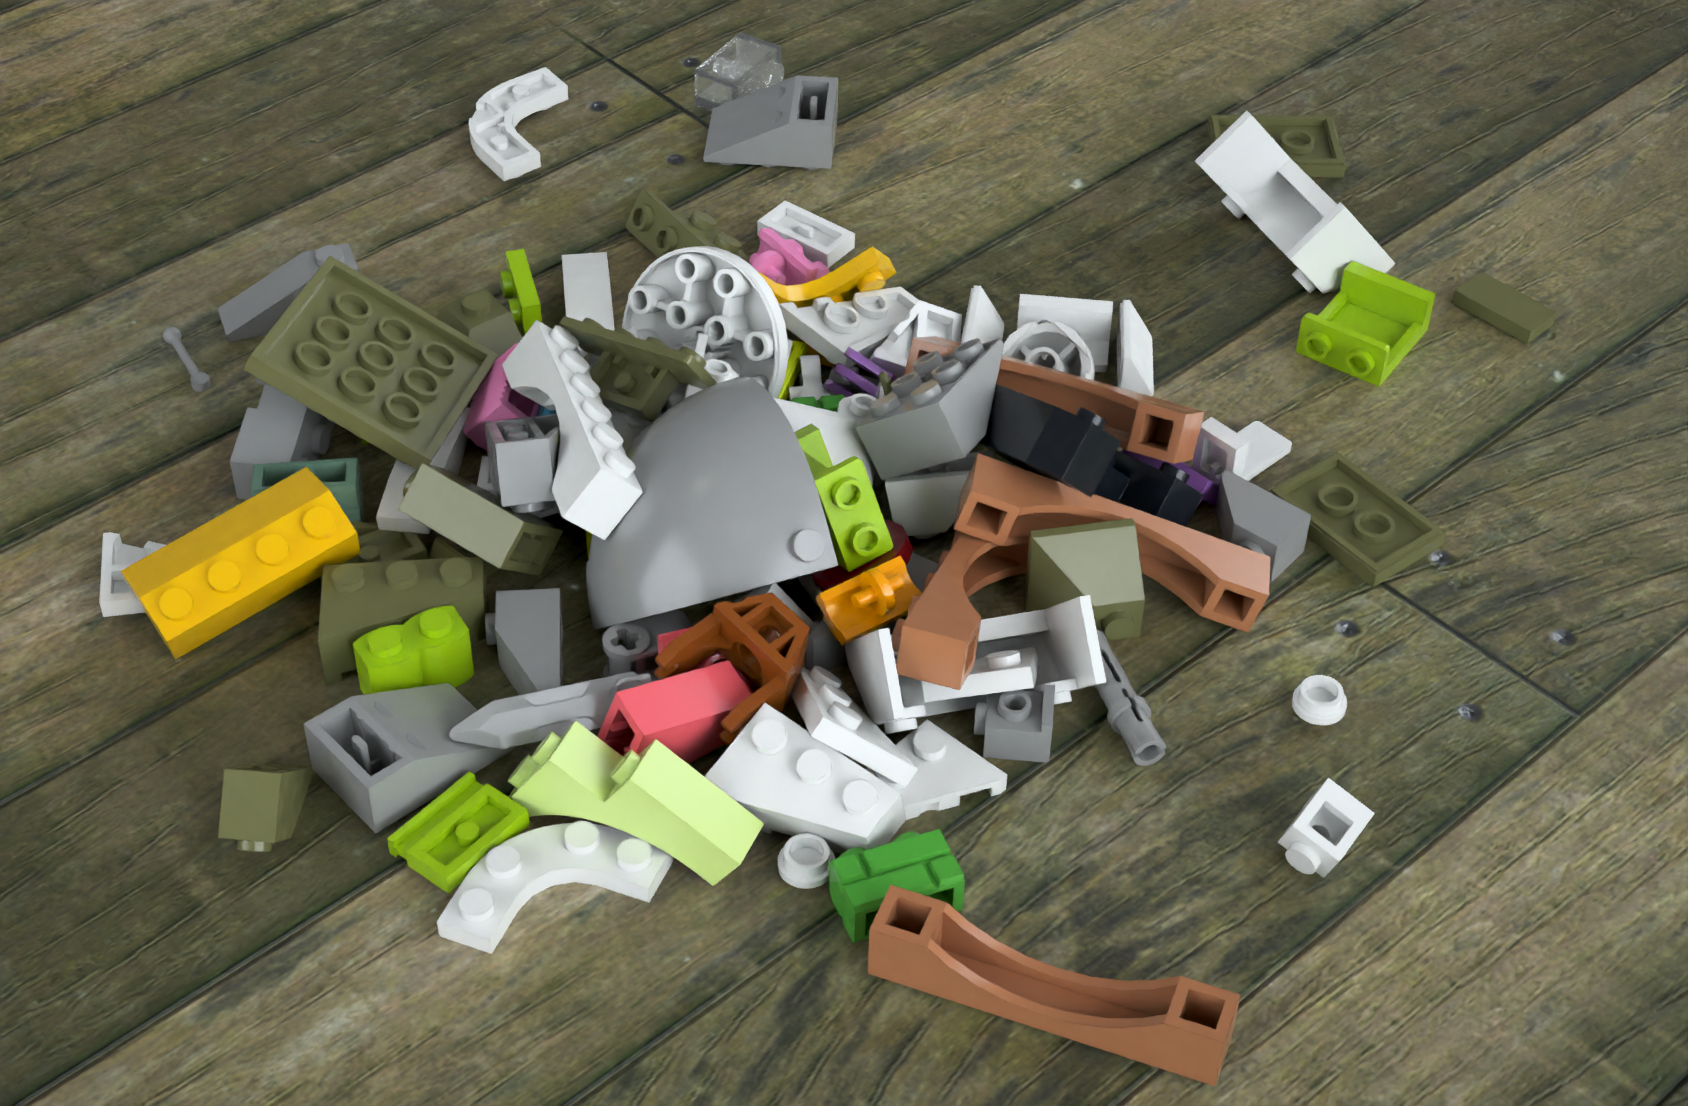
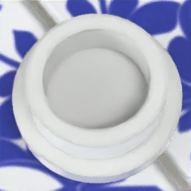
M1313 675L1303 680L1295 689L1292 707L1295 713L1306 722L1315 725H1330L1344 717L1347 708V698L1343 687L1337 680L1325 675Z
M810 833L798 834L790 838L778 855V872L785 882L794 887L803 889L819 887L829 881V861L834 860L835 856L827 842L820 836Z

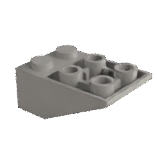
M796 75L713 108L703 156L704 162L719 163L721 165H761L768 168L788 166L803 167L808 170L819 168L832 169L838 121V78Z
M979 338L959 345L952 351L953 353L941 356L939 351L921 356L912 363L914 369L909 374L898 378L891 384L892 391L888 395L877 399L869 405L870 413L856 426V429L881 480L965 458L986 435L1004 347L1001 338L983 344Z
M450 683L351 696L303 724L312 769L375 833H378L442 794L469 771L473 774L514 750V747L498 749L452 740L449 737L450 729L476 712L477 709Z

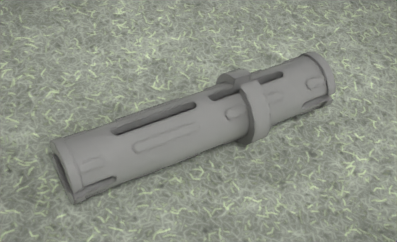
M1097 630L1106 683L1094 686L1108 709L1107 721L1115 733L1121 734L1131 752L1132 759L1137 765L1148 766L1154 764L1165 755L1164 749H1166V744L1150 720L1151 709L1143 697L1137 696L1111 650L1105 634Z

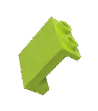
M1351 261L1344 269L1340 292L1318 316L1308 312L1301 319L1295 352L1380 387L1428 330L1436 293L1358 262Z
M809 424L795 431L794 433L805 454L820 496L838 564L850 572L892 550L893 542L863 461L856 456H852L833 466L819 428Z

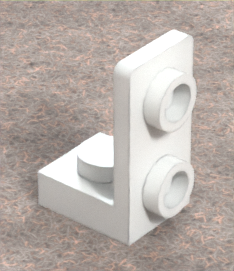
M1210 417L1201 424L1192 468L1219 484L1220 476L1226 469L1249 481L1290 453L1292 442L1259 421L1252 422L1236 433L1213 417Z

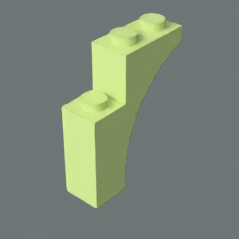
M577 721L560 737L551 731L533 755L530 756L528 754L508 779V782L515 787L508 797L528 809L529 817L562 815L583 818L617 828L663 850L693 870L712 886L741 865L764 825L760 819L657 739L639 755L630 750L623 757Z

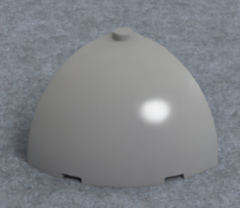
M740 376L711 385L686 397L645 428L626 450L627 457L636 467L633 472L643 493L605 540L592 534L589 561H587L586 584L593 630L684 608L838 566L820 496L805 454L780 406L772 395L756 380Z

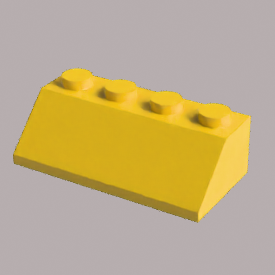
M305 467L121 570V573L176 660L323 575V565L343 564L359 555L361 550L356 530L330 490Z

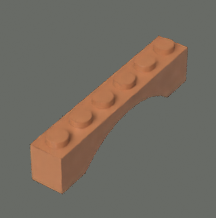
M937 336L912 338L904 375L909 374L914 369L912 363L921 356L934 351H939L940 355L944 356L953 353L952 351L962 343ZM1002 355L996 384L1049 403L1074 415L1079 407L1095 413L1107 421L1103 430L1120 440L1119 447L1127 451L1172 464L1193 460L1205 411Z
M977 454L961 490L954 530L1000 546L1029 543L1030 531L1133 518L1136 525L1141 572L1181 598L1199 616L1238 630L1249 632L1269 597L1270 556L1095 494L1089 497L1053 479L991 457Z
M956 530L951 550H943L940 556L937 572L928 573L922 591L923 594L921 596H913L906 620L899 618L895 625L891 641L893 651L898 652L897 674L960 690L975 663L982 618L971 605L968 598L988 584L1006 577L1026 573L1029 543L1000 546Z
M890 885L869 929L868 974L1209 1085L1216 1086L1232 1039L1240 994L1183 976L1159 980L1123 981L1091 977L1063 970L1028 957L995 940L970 923L947 902Z

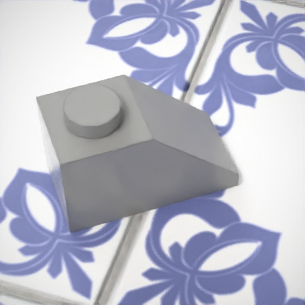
M1226 469L1220 476L1215 507L1222 540L1270 556L1271 583L1304 552L1311 514Z

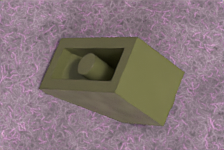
M258 761L224 768L218 838L237 840L236 849L255 852L272 851V843L292 838L312 779V766Z

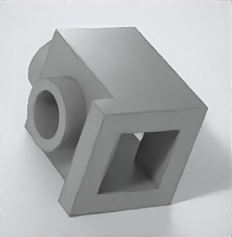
M1044 684L1043 692L1015 690L988 694L987 702L976 701L974 734L985 735L983 757L1049 763L1055 685Z

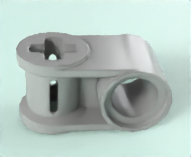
M672 610L637 621L609 627L604 632L602 638L603 651L608 656V663L604 667L603 677L632 671L635 674L649 672L652 680L659 679L654 675V671L659 667L655 662V658L658 656L657 635L692 627L693 625L687 615L680 610ZM622 639V645L618 646V641Z

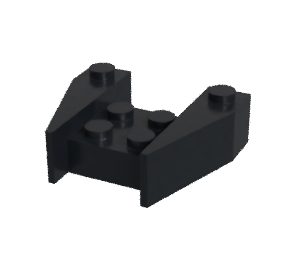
M996 384L986 435L978 444L988 448L1019 468L1053 479L1089 497L1095 494L1179 525L1187 526L1203 494L1186 484L1190 477L1189 474L1166 462H1163L1160 468L1157 469L1117 451L1121 441L1103 430L1107 421L1087 409L1079 407L1074 415L1049 403Z

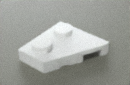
M928 719L919 725L918 729H914L896 744L901 752L918 768L906 788L869 767L865 769L901 793L906 820L918 817L921 813L928 810L940 811L959 806L960 796L984 789H987L991 796L1001 794L1006 790L1007 785L1006 773Z

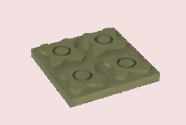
M329 256L252 352L244 370L261 379L267 385L275 387L306 405L312 411L349 430L355 436L392 455L400 462L419 470L422 463L430 465L499 355L339 260Z

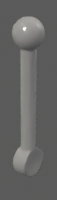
M174 326L166 328L163 332V339L166 343L173 345L190 373L192 389L197 392L208 390L211 386L209 375L198 370L181 342V331Z

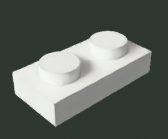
M783 201L757 221V235H759V231L762 228H772L785 240L794 239L803 246L804 256L812 262L821 261L828 268L855 248V233L787 201Z

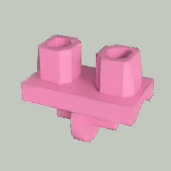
M772 228L760 229L758 235L760 240L759 250L751 255L749 263L761 274L776 283L789 286L810 282L830 273L829 268L821 261L811 262L804 256L803 246L794 239L785 240Z

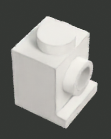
M1328 778L1309 798L1278 843L1287 849L1285 857L1296 870L1304 874L1316 872L1324 878L1340 862L1375 813Z

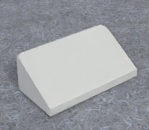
M974 285V288H971L961 343L963 344L979 338L982 344L995 339H1002L1004 323L983 288Z
M1123 300L1120 303L1116 334L1117 387L1153 396L1152 337L1131 301Z

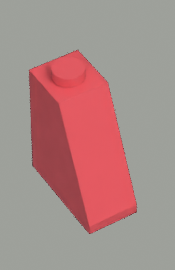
M729 660L616 692L597 737L623 757L630 750L639 755L657 739L678 757L690 764L726 744L719 737L720 733L725 730L721 726V722L737 704L750 696L752 691L749 685L740 678Z

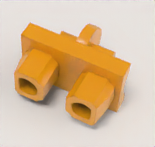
M898 556L820 593L815 600L823 612V619L835 640L839 641L843 646L907 615L913 596H921L923 593L914 585L907 572L905 562L901 556Z

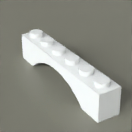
M536 320L502 366L511 389L550 411L556 410L560 447L552 493L562 518L605 540L643 493L633 472L636 467L627 457L622 446L624 440L615 431L610 420L612 414L604 406L599 396L601 390L590 376L588 362L580 354L577 347L579 341L573 334L561 326L556 325L551 329Z

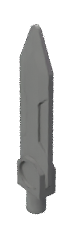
M630 671L493 700L453 726L449 731V737L458 742L505 749L542 741L551 731L560 737L575 721L588 730L601 728L616 692L657 680H652L649 672L635 674Z

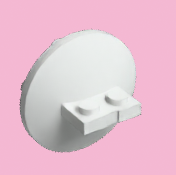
M709 246L677 249L661 256L650 264L629 292L622 328L629 330L634 326L640 339L646 340L648 337H654L669 348L676 350L684 346L695 351L698 334L708 335L704 360L717 359L728 363L739 377L746 376L756 380L772 397L778 398L785 379L793 341L787 339L784 318L775 295L757 270L739 256L727 250ZM678 383L662 408L663 414L666 412V408L669 410L684 399L687 384Z

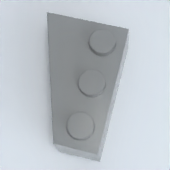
M259 378L256 379L258 385H264L258 407H247L230 459L238 499L248 500L251 498L254 464L318 460L320 454L324 455L328 450L330 434L335 425V422L312 411L306 405L275 387L267 385Z
M557 414L484 422L490 479L501 506H511V510L514 513H528L542 510L543 502L555 501L552 485L557 469L560 447V430Z

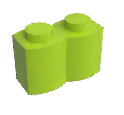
M439 606L422 611L411 617L404 625H390L372 630L353 643L359 684L363 694L450 683L456 688L474 675L469 628L454 606Z

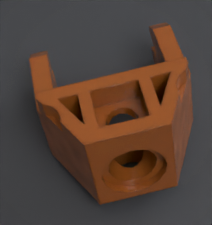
M772 592L746 597L740 602H718L714 605L713 613L669 642L655 658V662L659 667L654 671V675L661 680L685 673L717 650L729 660L736 669L758 688L757 691L737 704L721 722V726L725 730L720 733L719 737L730 746L764 703H767L780 713L783 712L804 666L810 627Z

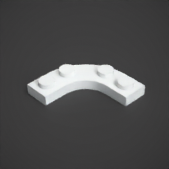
M543 67L501 83L486 92L476 102V111L473 117L469 118L472 148L480 160L503 181L518 178L524 173L541 167L540 152L517 133L515 126L520 120L532 113L547 110L553 105L568 100V86L548 68Z
M588 821L555 824L533 829L494 847L471 869L437 920L438 933L440 937L492 954L517 912L533 895L553 885L572 882L597 885L650 903L673 863V857L647 841L610 826L593 824Z

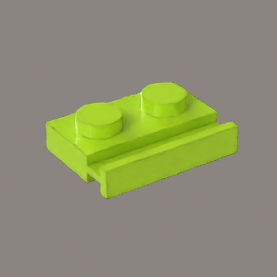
M524 249L506 251L507 270L500 271L499 274L504 299L511 298L507 299L508 310L523 338L536 320L542 323L541 304Z
M469 771L387 838L389 852L395 858L400 855L406 859L411 869L449 894L463 882L471 869L491 849L519 835L530 825L528 809L488 783L483 786L477 782L475 775Z

